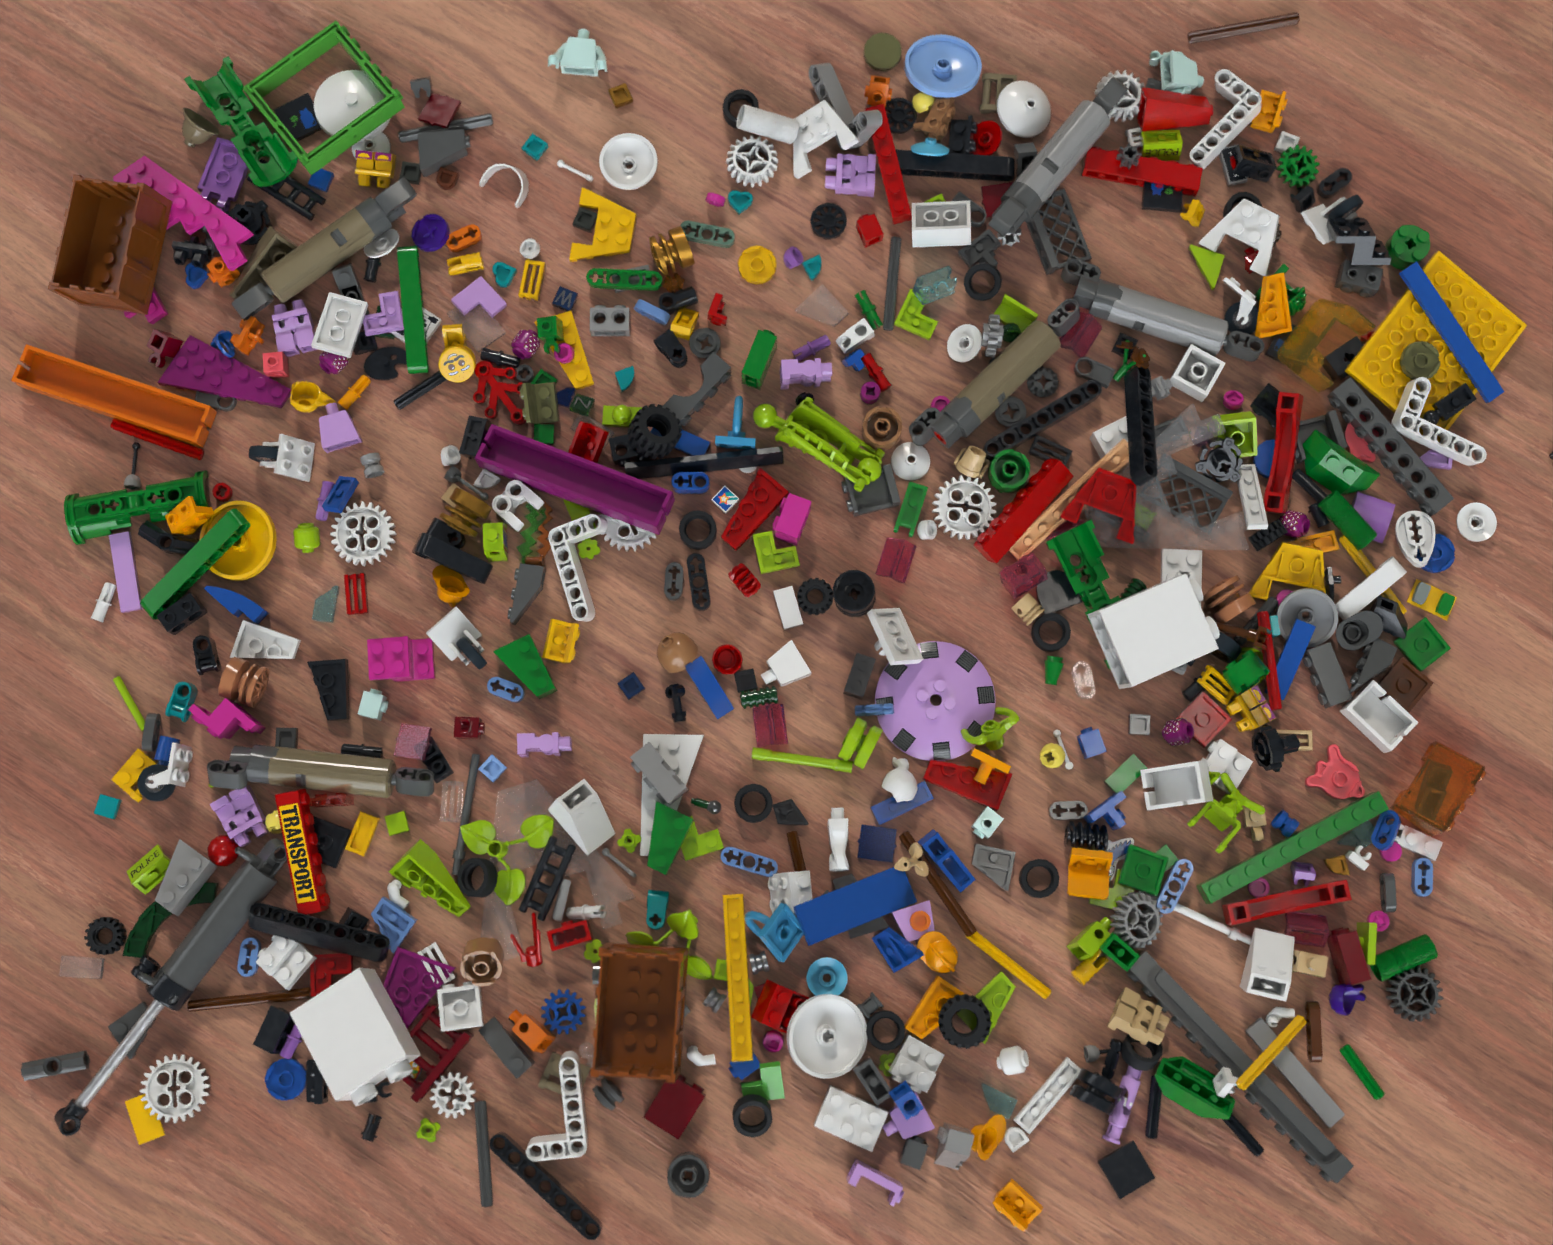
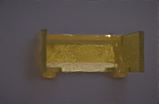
M1319 299L1310 306L1277 352L1278 358L1283 364L1318 392L1334 384V382L1319 371L1324 363V357L1316 347L1336 320L1343 325H1347L1359 336L1366 334L1376 327L1354 307L1327 299Z

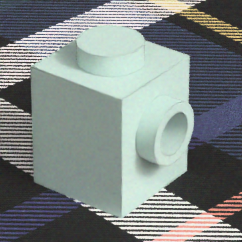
M370 689V692L364 691L357 714L381 721L383 713H386L388 708L387 697L382 695V691Z
M987 806L972 824L973 833L981 839L984 837L988 839L1004 818Z

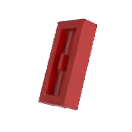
M365 573L344 575L347 614L369 613ZM357 579L361 581L363 609H359ZM350 580L353 582L355 610H352Z

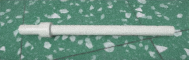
M1149 895L1151 899L1156 901L1157 897ZM1168 898L1165 901H1160V904L1170 908V905L1167 904ZM1179 903L1174 908L1176 912L1227 934V937L1230 939L1240 940L1248 945L1251 943L1252 937L1240 932V929L1234 926L1224 925Z

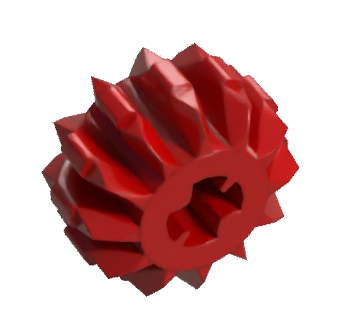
M742 563L732 568L728 573L731 581L745 597L749 598L761 588L757 578Z

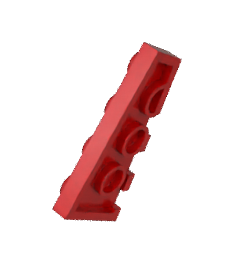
M759 468L757 476L748 488V492L739 503L735 515L732 516L721 535L722 540L737 551L781 504L783 497L787 498L789 491Z
M930 760L923 780L980 805L988 806L994 811H998L1012 773L1007 774L992 770L984 785L974 780L978 768Z

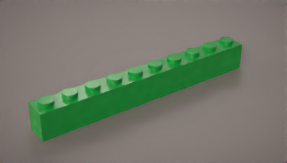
M1379 791L1372 792L1198 884L1196 887L1205 904H1212L1383 813L1389 808Z

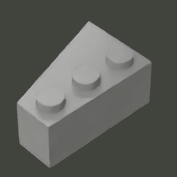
M650 742L630 757L633 760L630 763L637 773L643 772L646 776L643 780L650 789L653 786L659 792L656 796L663 804L667 802L671 805L688 791L685 784Z
M179 839L155 901L179 917L218 866Z
M944 1122L943 1127L940 1126L937 1133L939 1145L934 1164L958 1170L970 1156L975 1135L967 1128Z

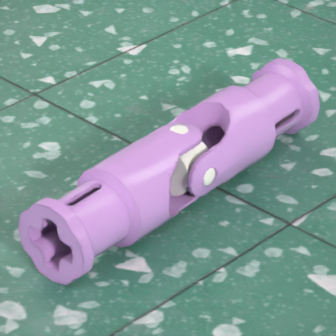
M1128 1066L1126 1075H1123L1119 1086L1124 1090L1120 1098L1115 1099L1114 1104L1116 1107L1112 1115H1109V1125L1106 1134L1102 1137L1103 1139L1120 1145L1119 1139L1123 1128H1126L1131 1108L1141 1083L1139 1079L1142 1071ZM1127 1091H1128V1098L1124 1097V1094H1125Z

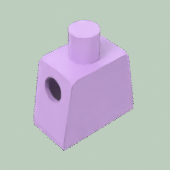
M337 403L327 404L325 406L327 415L319 418L321 444L324 451L329 453L363 442L349 413L346 410L339 411Z
M929 900L891 912L903 937L909 942L915 940L917 945L918 940L923 934L935 931ZM924 911L930 916L931 924L927 930L916 931L911 927L910 917L914 912Z
M913 1091V1092L915 1093L916 1097L918 1098V1100L920 1101V1103L922 1104V1102H921V1100L919 1099L917 1093H916L915 1091ZM897 1105L888 1111L892 1120L883 1125L887 1137L899 1131L903 1139L935 1128L925 1108L919 1111L916 1116L906 1120Z

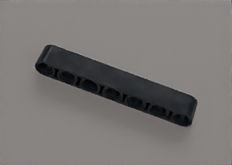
M895 149L902 175L1003 182L1014 180L1015 159L1012 157L948 153L943 156H925L916 154L911 150Z
M1136 365L1124 375L1130 477L1134 484L1142 486L1156 477L1158 470L1151 374L1149 368H1139Z
M1089 380L988 440L983 448V451L986 453L985 458L992 461L999 452L1017 448L1092 403L1102 391L1101 384L1096 380ZM1087 388H1094L1096 394H1090ZM1076 397L1080 403L1073 404L1070 398ZM1054 408H1061L1063 410V414H1057L1054 411ZM1043 417L1046 419L1047 423L1040 424L1037 418ZM1027 427L1030 433L1024 434L1020 428ZM1004 437H1011L1013 443L1007 444L1004 441ZM994 447L997 453L990 454L987 448Z
M255 903L250 907L248 924L253 930L375 962H382L387 958L390 941L387 936L264 903Z
M499 1132L490 1139V1149L582 1236L588 1240H594L600 1235L603 1227L601 1221L537 1161H531L527 1157L526 1151L508 1134ZM501 1137L504 1139V1148H498L495 1145L496 1138ZM511 1152L519 1153V1162L511 1160ZM527 1166L535 1168V1176L531 1177L526 1174ZM544 1180L549 1181L551 1190H543L541 1182ZM557 1195L566 1197L567 1202L565 1205L557 1203ZM572 1210H580L582 1218L574 1219L571 1214ZM595 1224L598 1229L597 1233H589L587 1225Z

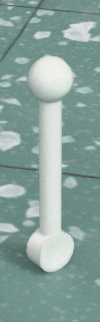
M558 160L557 165L559 167H564L592 182V176L586 175L565 164L563 160Z
M1058 729L1054 730L1053 735L1057 738L1059 745L1065 752V768L1070 770L1073 768V763L1069 761L1060 737L1061 732Z

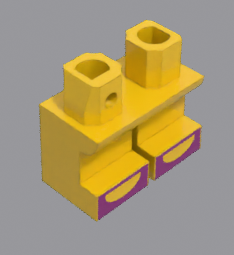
M355 150V158H357L355 174H358L359 185L371 187V176L377 177L378 188L387 189L390 184V178L394 179L396 155Z
M1257 685L1233 698V701L1226 706L1231 716L1240 712L1243 717L1242 720L1235 723L1239 732L1249 729L1251 731L1276 719L1267 702L1250 711L1251 708L1266 701Z

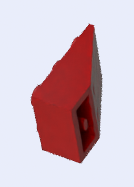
M767 979L751 1018L787 1034V1028L792 1015L810 997Z

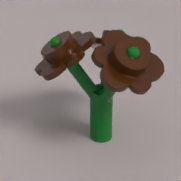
M1129 340L1122 341L1120 345L1116 344L1117 348L1125 349L1123 365L1113 376L1115 381L1119 382L1134 365L1144 369L1149 367L1150 357L1145 349H1139ZM1129 349H1134L1131 355L1133 361L1127 364Z

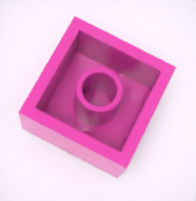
M791 493L788 494L787 498L783 497L779 512L781 515L780 517L776 516L772 526V531H775V538L797 546L811 511L812 501Z

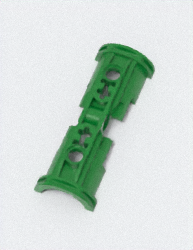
M229 56L223 58V64L217 75L203 82L202 80H193L190 76L184 78L189 88L196 91L205 105L210 108L220 125L227 124L231 127L235 137L230 140L251 173L248 175L255 185L260 187L274 185L284 180L293 172L298 162L296 154L293 151L289 152L277 133L274 132L272 135L264 122L255 126L249 117L248 112L252 111L254 107L243 92V83L234 72L233 62ZM223 99H229L231 101L226 106L220 104V102ZM233 110L236 116H232L230 111ZM255 143L258 145L259 151L257 152L251 144ZM263 156L270 158L267 163H260L259 159Z
M207 470L199 471L193 477L146 485V490L128 493L127 489L81 497L79 493L67 495L64 500V514L69 534L74 543L79 545L85 544V539L112 535L113 532L111 530L132 526L131 517L149 514L152 523L166 520L165 516L188 496H193L196 506L209 507L204 485L205 479L208 478ZM177 490L179 498L174 501L170 500L169 494ZM154 495L165 498V500L162 498L156 499L155 503L150 501ZM114 502L119 504V506L116 507L115 511L112 508H105L104 506H113ZM99 505V512L96 515H91V506Z
M1092 519L1045 542L1049 550H1054L1075 594L1079 593L1087 609L1085 612L1086 616L1121 600L1119 595L1110 599L1102 584V581L1110 577L1100 559V556L1105 554L1092 530L1096 528ZM1072 555L1079 557L1080 563L1078 566L1071 564L1070 558ZM1081 567H1084L1083 570H1080L1079 572H1075V570H1077V569H1079V568H1081ZM1082 575L1088 576V579H1086V583L1085 581H1080ZM1105 659L1104 662L1106 663L1107 668L1110 669L1109 664Z

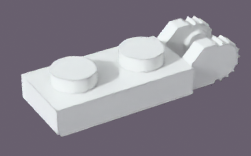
M1389 820L1388 825L1393 824L1394 821ZM1401 824L1399 827L1400 834L1396 836L1394 842L1429 860L1436 861L1443 842Z

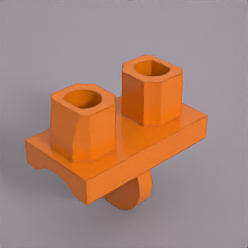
M250 316L245 321L242 319L239 323L240 328L243 329L240 335L234 334L230 339L234 347L249 356L257 343L263 345L265 342L260 338L265 325L253 316Z

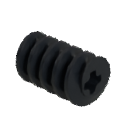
M1070 821L1065 830L1064 846L1067 845L1068 841L1071 842L1072 847L1075 846L1076 842H1079L1080 848L1083 847L1084 843H1087L1088 849L1091 848L1092 844H1095L1096 850H1099L1100 845H1103L1104 851H1106L1108 845L1107 827L1102 825L1099 830L1098 825L1094 824L1091 829L1089 823H1086L1083 827L1081 822H1078L1075 826L1074 822Z

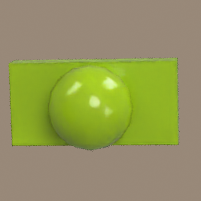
M603 405L602 426L629 427L637 412L643 407Z

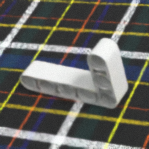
M1227 69L1219 70L1215 74V89L1235 106L1190 151V164H1195L1203 169L1261 111V95ZM1226 80V81H1228V82H1226V83H1221L1220 81ZM1237 91L1242 92L1241 94H1235ZM1251 102L1257 103L1255 105H1249V103ZM1237 116H1242L1243 118H1242V119H1236L1235 117H1237ZM1223 130H1229V132H1227V133H1223V132H1221V131H1223ZM1211 143H1215V144H1216V145L1213 146V147L1208 146V145L1211 144ZM1196 157H1202V158H1203L1202 160H1199V161H1198V160H1195Z
M1419 377L1408 382L1391 422L1395 430L1400 435L1466 466L1476 465L1485 461L1487 454L1482 446L1420 418L1431 389V383L1425 377ZM1416 383L1420 386V391L1417 390ZM1409 401L1413 404V409L1410 408ZM1402 419L1406 422V427L1402 425ZM1419 428H1422L1423 435L1420 434ZM1437 436L1440 437V443L1437 441ZM1455 444L1458 447V452L1454 448ZM1472 452L1475 454V460L1472 458Z
M589 514L555 527L548 535L571 614L575 620L584 622L593 620L595 608L575 543L605 532L608 526L607 520L595 514ZM596 519H598L599 524L597 528L594 529L593 523ZM580 526L581 531L576 535L575 530ZM560 533H562V534H563V538H562V540L559 542V541H558V535H559ZM565 552H568L569 556L565 561L563 556ZM573 570L575 575L573 579H570L569 574ZM577 589L580 590V596L578 598L575 597V592ZM583 608L586 609V615L584 617L581 616V610Z
M574 1051L563 1053L559 1062L566 1133L536 1136L530 1139L526 1155L531 1161L580 1157L586 1152L588 1135L579 1056ZM566 1059L573 1060L574 1065L571 1067L566 1066L564 1064V1061ZM574 1080L577 1085L570 1087L566 1084V1081ZM575 1100L579 1105L571 1107L568 1102ZM578 1121L581 1126L573 1127L571 1122ZM580 1141L583 1146L577 1148L573 1145V1142ZM558 1143L562 1146V1149L556 1150L552 1145ZM539 1146L541 1151L535 1152L531 1147Z

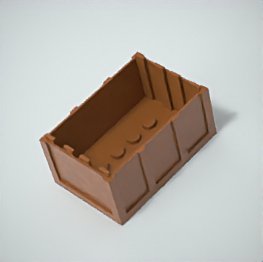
M73 174V187L68 209L65 210L64 214L66 218L60 244L56 250L55 255H57L48 290L78 305L148 315L172 201L145 183L137 182V184L84 178L81 175Z
M609 942L599 947V984L596 986V995H598L596 1027L593 1029L595 1043L590 1077L603 1075L667 1080L670 1083L676 1082L681 1073L689 948Z

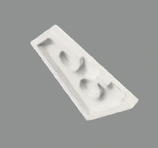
M243 620L230 658L295 659L301 640Z

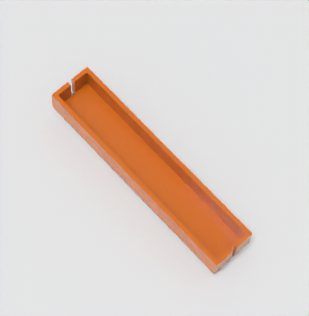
M27 344L19 361L30 369L28 371L25 367L18 364L11 381L22 388L114 419H119L200 448L204 447L209 434L207 427H212L217 411L209 405Z

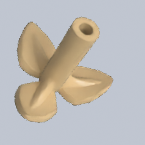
M914 842L909 848L912 858H900L894 865V869L906 872L912 866H915V872L919 876L926 877L929 872L928 865L924 861H918L923 855V850L917 842Z

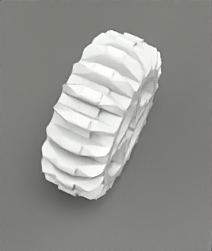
M1117 70L1115 74L1110 72L1107 77H1102L1094 93L1097 96L1112 77H1115L1132 91L1133 94L1127 90L1125 95L1108 114L1109 119L1114 117L1115 122L1119 118H1121L1122 122H1125L1126 118L1131 121L1139 112L1141 88H1144V83H1139V77L1134 79L1133 73L1130 76L1126 75V70L1122 74Z
M753 135L748 140L744 136L743 142L737 139L736 145L730 146L731 151L727 152L729 158L726 159V164L729 165L727 170L731 172L732 178L737 177V183L743 181V186L751 183L753 188L754 183H758L761 186L762 180L768 183V177H774L773 171H777L776 164H778V158H776L777 151L773 150L774 146L772 144L768 145L767 139L762 142L760 136L757 137V140L754 139ZM758 152H762L767 157L768 161L758 155ZM736 161L741 162V165L746 167V172L740 169Z

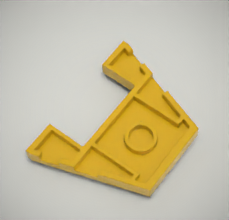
M582 188L579 206L598 209L592 245L572 242L570 262L586 258L587 260L594 259V257L604 255L612 256L630 253L636 213L586 188Z
M1281 542L1249 593L1254 598L1267 600L1273 580L1313 588L1326 593L1323 551Z

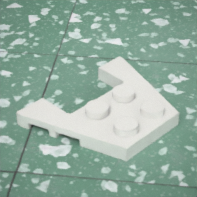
M825 100L794 118L799 123L798 133L793 142L794 177L799 179L812 171L807 153L834 136H838L841 148L844 150L860 142L859 138L854 135L837 112Z
M1243 199L1200 240L1199 244L1216 252L1224 236L1229 235L1259 250L1250 270L1262 276H1268V267L1272 257L1271 253L1280 216Z

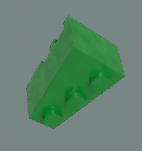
M530 634L493 651L539 699L558 691Z
M656 801L648 867L667 876L694 822L692 818Z

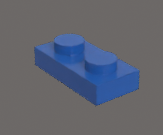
M339 476L322 505L323 509L327 512L342 513L359 484L358 480L354 477Z

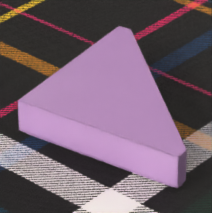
M1432 449L1419 457L1427 467L1452 469V459Z

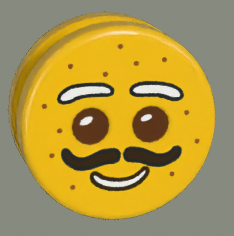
M451 344L440 355L438 361L439 370L443 377L451 382H464L474 373L476 357L473 351L466 345Z

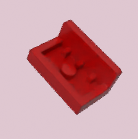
M580 421L568 453L598 463L609 432L592 423Z

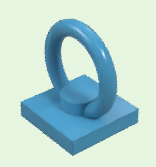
M736 396L732 431H728L727 436L715 437L717 448L756 449V438H745L746 433L741 432L743 416L742 396Z
M780 903L770 918L757 911H749L744 916L748 928L764 942L780 962H785L803 936L799 921L787 904ZM753 919L765 924V926L761 929Z

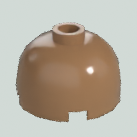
M674 632L663 637L657 647V658L662 667L668 672L677 673L686 669L684 665L689 661L692 663L695 660L698 647L686 634Z

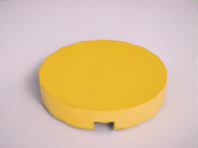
M757 245L751 246L742 252L738 260V269L745 281L755 285L764 284L775 275L777 265L772 251Z

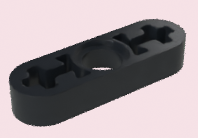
M693 553L687 558L692 602L696 610L705 611L711 604L705 560L702 555ZM694 558L702 562L698 564L699 572L703 570L704 573L691 575V572H695L694 565H690ZM696 577H702L705 581L704 585L700 588L693 585V580ZM706 590V593L702 592L703 599L707 600V602L704 603L703 607H700L699 603L696 604V601H699V594H694V591L701 592Z

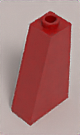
M1141 88L1137 122L1142 132L1209 125L1210 117L1213 116V106L1209 103L1207 97Z

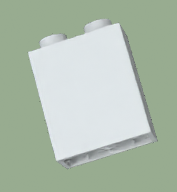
M1186 573L1170 578L1087 614L1119 689L1133 687L1219 649L1215 641L1220 636L1218 626L1212 617L1204 616L1199 602L1203 601L1202 589L1195 579L1189 580Z
M358 968L290 1012L335 1101L352 1100L355 1106L368 1102L378 1094L375 1088L376 1084L385 1078H388L390 1083H395L405 1078L413 1071L410 1062L421 1055L375 969Z

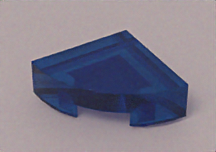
M565 388L557 392L558 405L570 408L576 391L575 388Z

